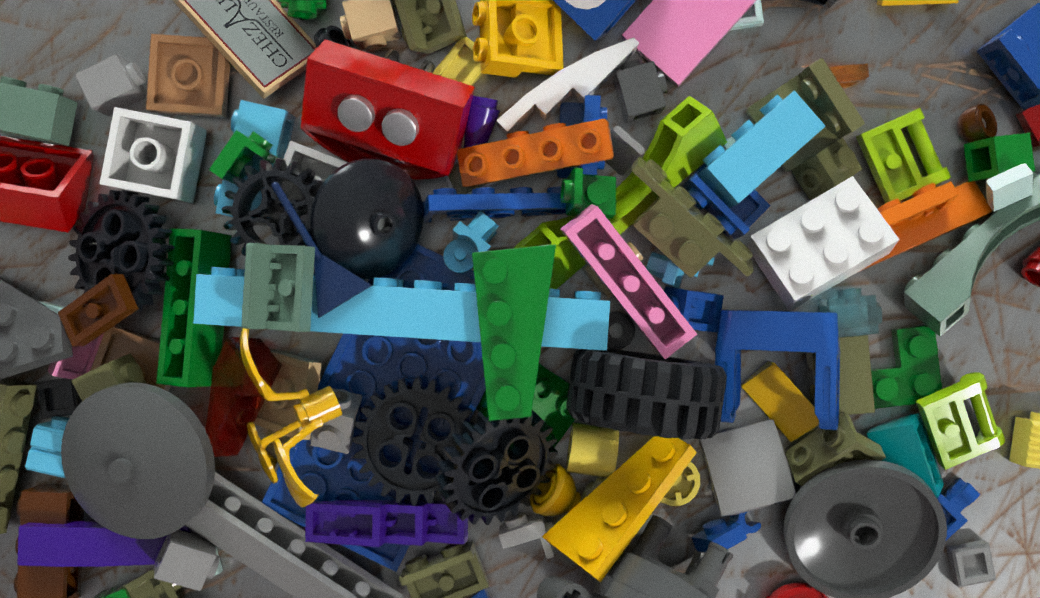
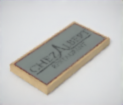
M173 0L263 99L305 71L307 58L316 49L314 41L292 17L288 16V13L276 0Z

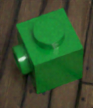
M1030 133L994 136L963 144L969 182L988 180L1024 163L1027 164L1032 172L1035 171Z

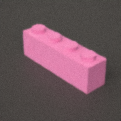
M589 205L560 229L653 348L665 360L697 335L598 206Z

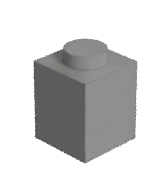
M117 54L75 74L91 109L107 116L113 114L114 107L124 109L147 97V92L143 86L146 83V78L140 67L135 62H130Z
M177 530L167 535L155 560L154 579L201 591L206 578L212 579L217 571L220 556L216 554V546L202 536L182 530Z

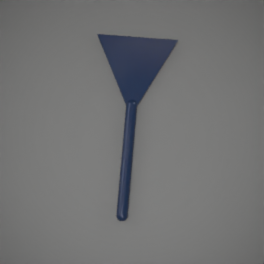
M273 182L271 184L273 191L306 246L315 247L314 267L318 318L372 285L320 253L280 184Z

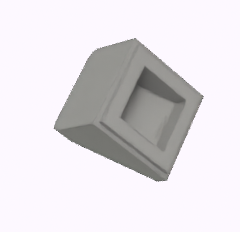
M616 125L610 132L614 157L610 160H605V162L619 175H624L633 166L634 161L641 157L645 151L624 129Z

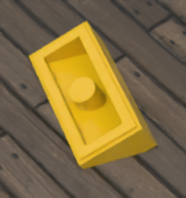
M767 361L741 384V388L770 420H774L776 427L790 442L819 425V420L815 415V407L774 362Z

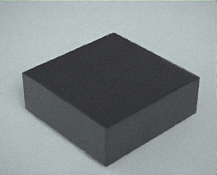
M61 378L36 382L41 419L72 415L73 411L82 402L71 381L72 379Z

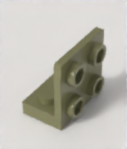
M823 58L808 66L800 74L746 110L751 121L755 124L764 116L759 110L778 94L784 99L795 90L825 124V127L781 165L786 172L791 171L838 139L866 124Z

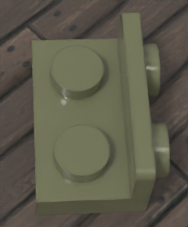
M844 412L839 414L837 430L818 428L786 451V457L795 483L801 486L816 474L827 468L837 466V464L866 459L882 461L886 458L881 445L856 432L850 416Z

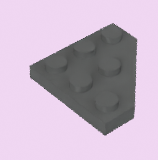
M0 278V379L73 357L72 345L59 315Z

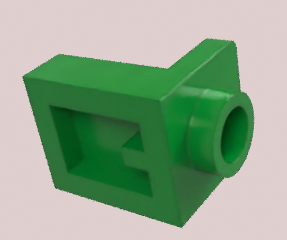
M236 130L209 170L221 179L234 183L233 178L236 176L242 179L246 176L245 167L253 166L254 161L252 158L255 153L274 164L278 157L270 152L273 144L254 131L248 137Z
M574 168L567 179H563L561 183L560 200L561 203H566V216H577L592 204L598 206L606 218L612 219L616 215V177L583 174V168Z

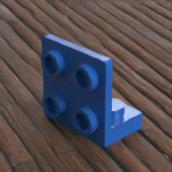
M1037 3L977 50L981 58L1023 110L1040 104V3Z

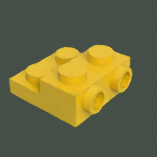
M480 0L474 4L472 23L475 26H479L480 38L477 37L474 42L473 59L480 62L481 73L517 78L521 72L553 76L564 69L561 7L553 0Z

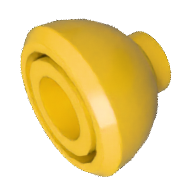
M555 464V469L546 471L545 474L551 480L549 483L539 484L538 488L542 494H531L530 503L533 512L542 516H556L565 511L569 513L580 503L581 496L576 491L572 475L566 472V469L560 464Z

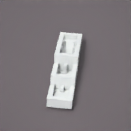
M635 38L628 39L596 51L560 70L524 95L497 119V127L505 135L513 133L534 111L546 122L560 107V104L565 102L571 95L579 103H583L585 95H594L620 66L636 52L639 42Z

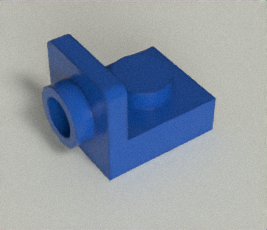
M670 286L665 287L664 292L694 330L718 333L724 295Z

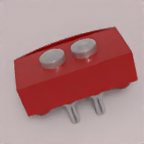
M325 39L307 58L300 129L326 150L347 162L359 159L386 161L398 166L411 179L415 180L448 176L458 158L457 151L462 147L475 87L433 74L435 65L431 61L429 63L428 60L424 61L421 67L417 69L398 63L399 53L396 50L393 52V49L388 50L382 58Z

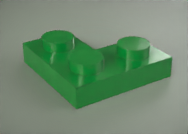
M921 325L891 329L895 366L871 369L875 409L917 404V400L942 390L936 333L928 326Z

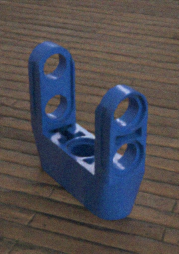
M722 310L715 348V365L723 367L727 376L721 422L733 423L736 410L740 406L741 350L816 353L815 415L819 420L820 429L837 430L840 399V340L837 312Z

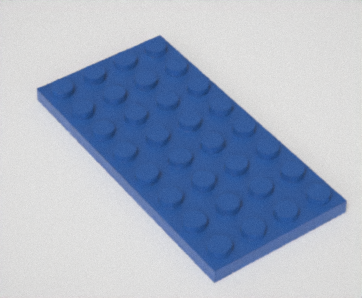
M417 244L413 253L400 267L389 274L377 277L404 280L403 288H414V280L442 282V290L454 291L455 283L475 284L473 270L465 273H455L445 265L442 255ZM374 278L369 279L368 283L373 285ZM343 334L320 380L318 390L330 386L334 389H344L348 392L362 395V402L356 415L357 421L368 419L361 412L363 406L376 407L371 400V396L374 393L386 398L384 393L385 385L390 384L398 391L399 380L405 378L410 388L413 387L415 378L419 376L422 379L423 387L427 388L433 379H437V391L441 392L446 386L450 385L451 390L448 397L451 400L457 396H463L462 402L458 406L460 410L466 408L473 409L469 417L466 418V421L470 422L486 389L481 342ZM396 407L394 410L395 420L401 425L407 426L412 424V412L406 407ZM423 407L421 410L417 430L411 437H407L413 440V445L404 470L406 473L412 471L415 453L422 443H426L420 440V436L429 412L427 407ZM435 418L431 421V429L434 434L446 436L451 433L450 424L446 419ZM355 426L353 437L363 434V431ZM310 438V440H301L289 451L290 463L297 476L309 490L318 495L315 501L396 500V491L393 489L384 497L381 495L384 486L381 481L376 485H369L370 480L374 476L372 471L367 473L359 472L367 463L365 458L357 459L353 456L363 448L361 444L352 442L349 453L345 454L310 446ZM392 444L384 446L383 453L387 460L391 462L402 460L401 450L397 446ZM426 455L420 458V465L424 471L434 473L439 470L437 466L439 461L435 457ZM279 466L276 471L278 482L275 484L271 482L262 503L281 516L305 527L306 506L300 507L295 502L287 488ZM405 494L402 500H411L410 494ZM420 494L418 500H426L424 494ZM384 543L380 547L342 546L397 572L410 545Z

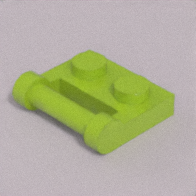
M921 108L856 136L885 203L894 199L903 200L928 184L935 183L936 185L951 178L948 168L942 167L923 125L922 119L925 117ZM904 127L907 128L927 172V175L924 177L921 176L901 131Z
M980 372L968 373L960 378V382L916 401L937 462L945 470L998 448L1005 443L1003 431L1000 427L996 426L985 393L988 386L985 376ZM970 398L980 427L977 436L974 435L963 400Z

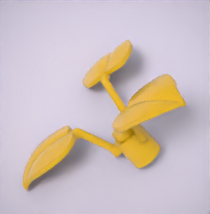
M242 328L240 336L242 361L250 379L263 398L267 401L299 399V403L293 406L298 420L262 440L254 423H248L247 429L250 441L258 454L264 472L273 484L278 482L275 472L278 462L287 488L295 502L300 507L308 506L317 499L318 495L309 490L297 476L290 463L289 451L312 431L324 426L323 423L341 416V407L330 386L311 394L308 393L307 388L297 392H274L258 373L249 350V329ZM299 427L304 428L282 445L279 438ZM272 442L274 443L277 459L266 450L268 444Z

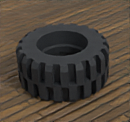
M577 349L572 359L566 407L572 418L599 427L664 438L710 439L720 429L727 376L723 367L676 357H668L665 360L661 355L617 349H607V351Z

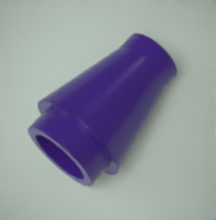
M473 96L464 133L463 148L488 143L500 110H497L498 100Z

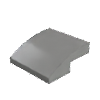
M774 420L717 433L713 438L699 440L710 475V485L721 518L792 501L796 493Z

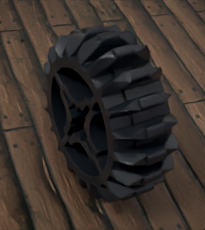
M276 158L272 167L269 161L263 159L259 162V172L252 166L245 167L247 180L237 176L233 178L234 184L239 187L237 193L229 190L225 192L227 198L234 200L233 206H224L221 209L223 213L232 215L233 220L227 221L223 226L226 230H237L230 241L233 245L244 243L241 250L243 256H246L247 243L267 244L254 231L253 226L268 225L272 230L273 236L278 237L280 245L306 246L300 234L295 239H292V236L295 235L294 224L286 211L279 215V220L269 217L272 216V213L278 211L277 205L283 207L271 184L278 181H289L299 187L305 199L299 201L292 199L289 201L299 217L306 215L308 211L305 228L312 238L310 227L311 209L315 196L323 183L321 180L312 183L315 177L313 170L308 168L301 173V163L292 161L287 167L286 161L282 158ZM261 190V204L258 208L250 211L254 198Z

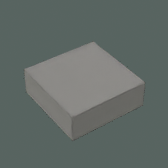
M978 540L946 547L953 584L956 586L964 587L996 580L988 542Z

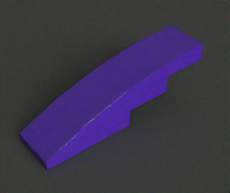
M396 500L314 501L306 506L305 542L380 547L384 543L422 546L426 542L465 544L468 541V518L464 521L460 520L456 513L450 511L444 501H433L429 504L427 500H418L416 505H412L411 500H401L400 503H397Z
M72 521L67 524L25 523L19 526L17 565L50 567L153 565L166 536L155 539H135L112 532L98 522ZM185 525L179 529L191 533V529Z

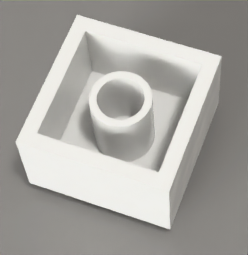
M114 107L100 184L116 189L193 204L207 130L189 121Z

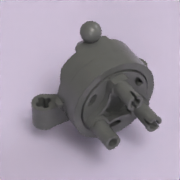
M653 515L632 552L623 551L601 582L597 581L591 592L583 586L559 576H549L540 583L537 590V598H715L719 592L716 586L729 561L732 560L733 554L727 552L728 550L723 546L710 542L704 556L699 551L694 552V556L685 573L670 568L659 562L657 555L673 526L661 517Z

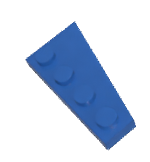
M561 186L550 187L547 189V193H533V188L516 187L511 188L510 193L495 194V188L490 187L472 189V194H457V190L454 188H439L433 190V195H428L423 201L424 223H432L433 215L447 214V218H450V221H466L467 218L475 217L477 212L480 211L484 212L490 219L514 216L515 210H521V216L565 215L566 203H561L560 200Z

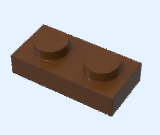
M111 274L61 309L58 315L72 347L86 346L139 308L124 275Z

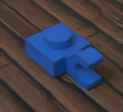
M960 477L951 483L945 496L940 493L937 498L946 518V541L968 521L960 512L980 496V493L970 483H965Z
M747 512L730 516L727 522L723 518L711 520L703 525V531L693 535L691 538L696 551L705 553L710 542L717 543L728 550L747 539L746 534L757 532L761 528V524L754 521L746 523L745 515Z

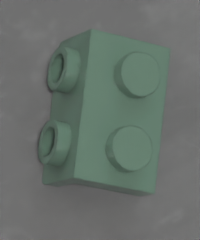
M247 243L242 328L310 332L315 247Z

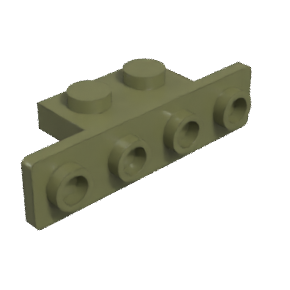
M641 157L634 161L632 172L659 196L634 221L633 226L690 278L703 268L718 252H721L747 277L754 272L751 259L753 254L750 249L739 239L732 242L723 233L725 228L716 217L710 213L704 216L694 207L696 204L695 199L681 186L675 189L665 180L667 174L656 162L651 159L646 162Z

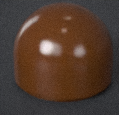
M978 104L968 108L959 116L957 131L960 137L968 143L994 137L997 134L996 118L988 106ZM982 118H983V119L985 120V122H986V128H985V126H984V124H983Z

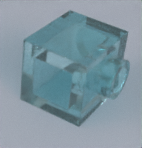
M861 288L837 290V297L817 299L818 312H837L839 337L879 334L878 325L882 322V309L880 304L876 302V295H862Z

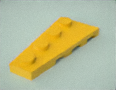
M654 436L549 529L542 538L597 581L601 582L697 452L689 443L679 438Z

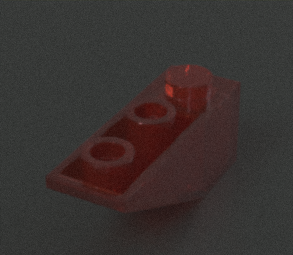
M240 337L227 338L213 368L206 432L212 445L214 457L238 456L248 436L247 424L255 422L265 401L244 367L240 353ZM248 338L250 354L256 369L271 388L282 364L260 338Z

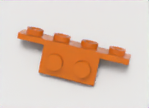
M598 119L566 126V123L550 124L544 126L542 132L529 134V131L513 132L506 135L507 139L461 148L457 151L462 185L467 188L610 160L614 157L609 122L606 119Z
M952 181L936 187L935 183H931L915 191L912 194L914 197L902 203L899 199H894L880 206L877 210L900 240L890 254L864 269L989 215L992 209L976 182L968 181L957 187L953 185Z

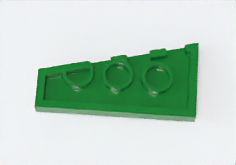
M556 244L472 253L489 421L531 417Z

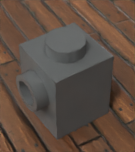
M637 59L622 64L620 66L621 70L616 71L613 82L624 122L628 123L661 114L666 107L663 94L667 93V84L663 72H657L654 61L643 64L642 59Z

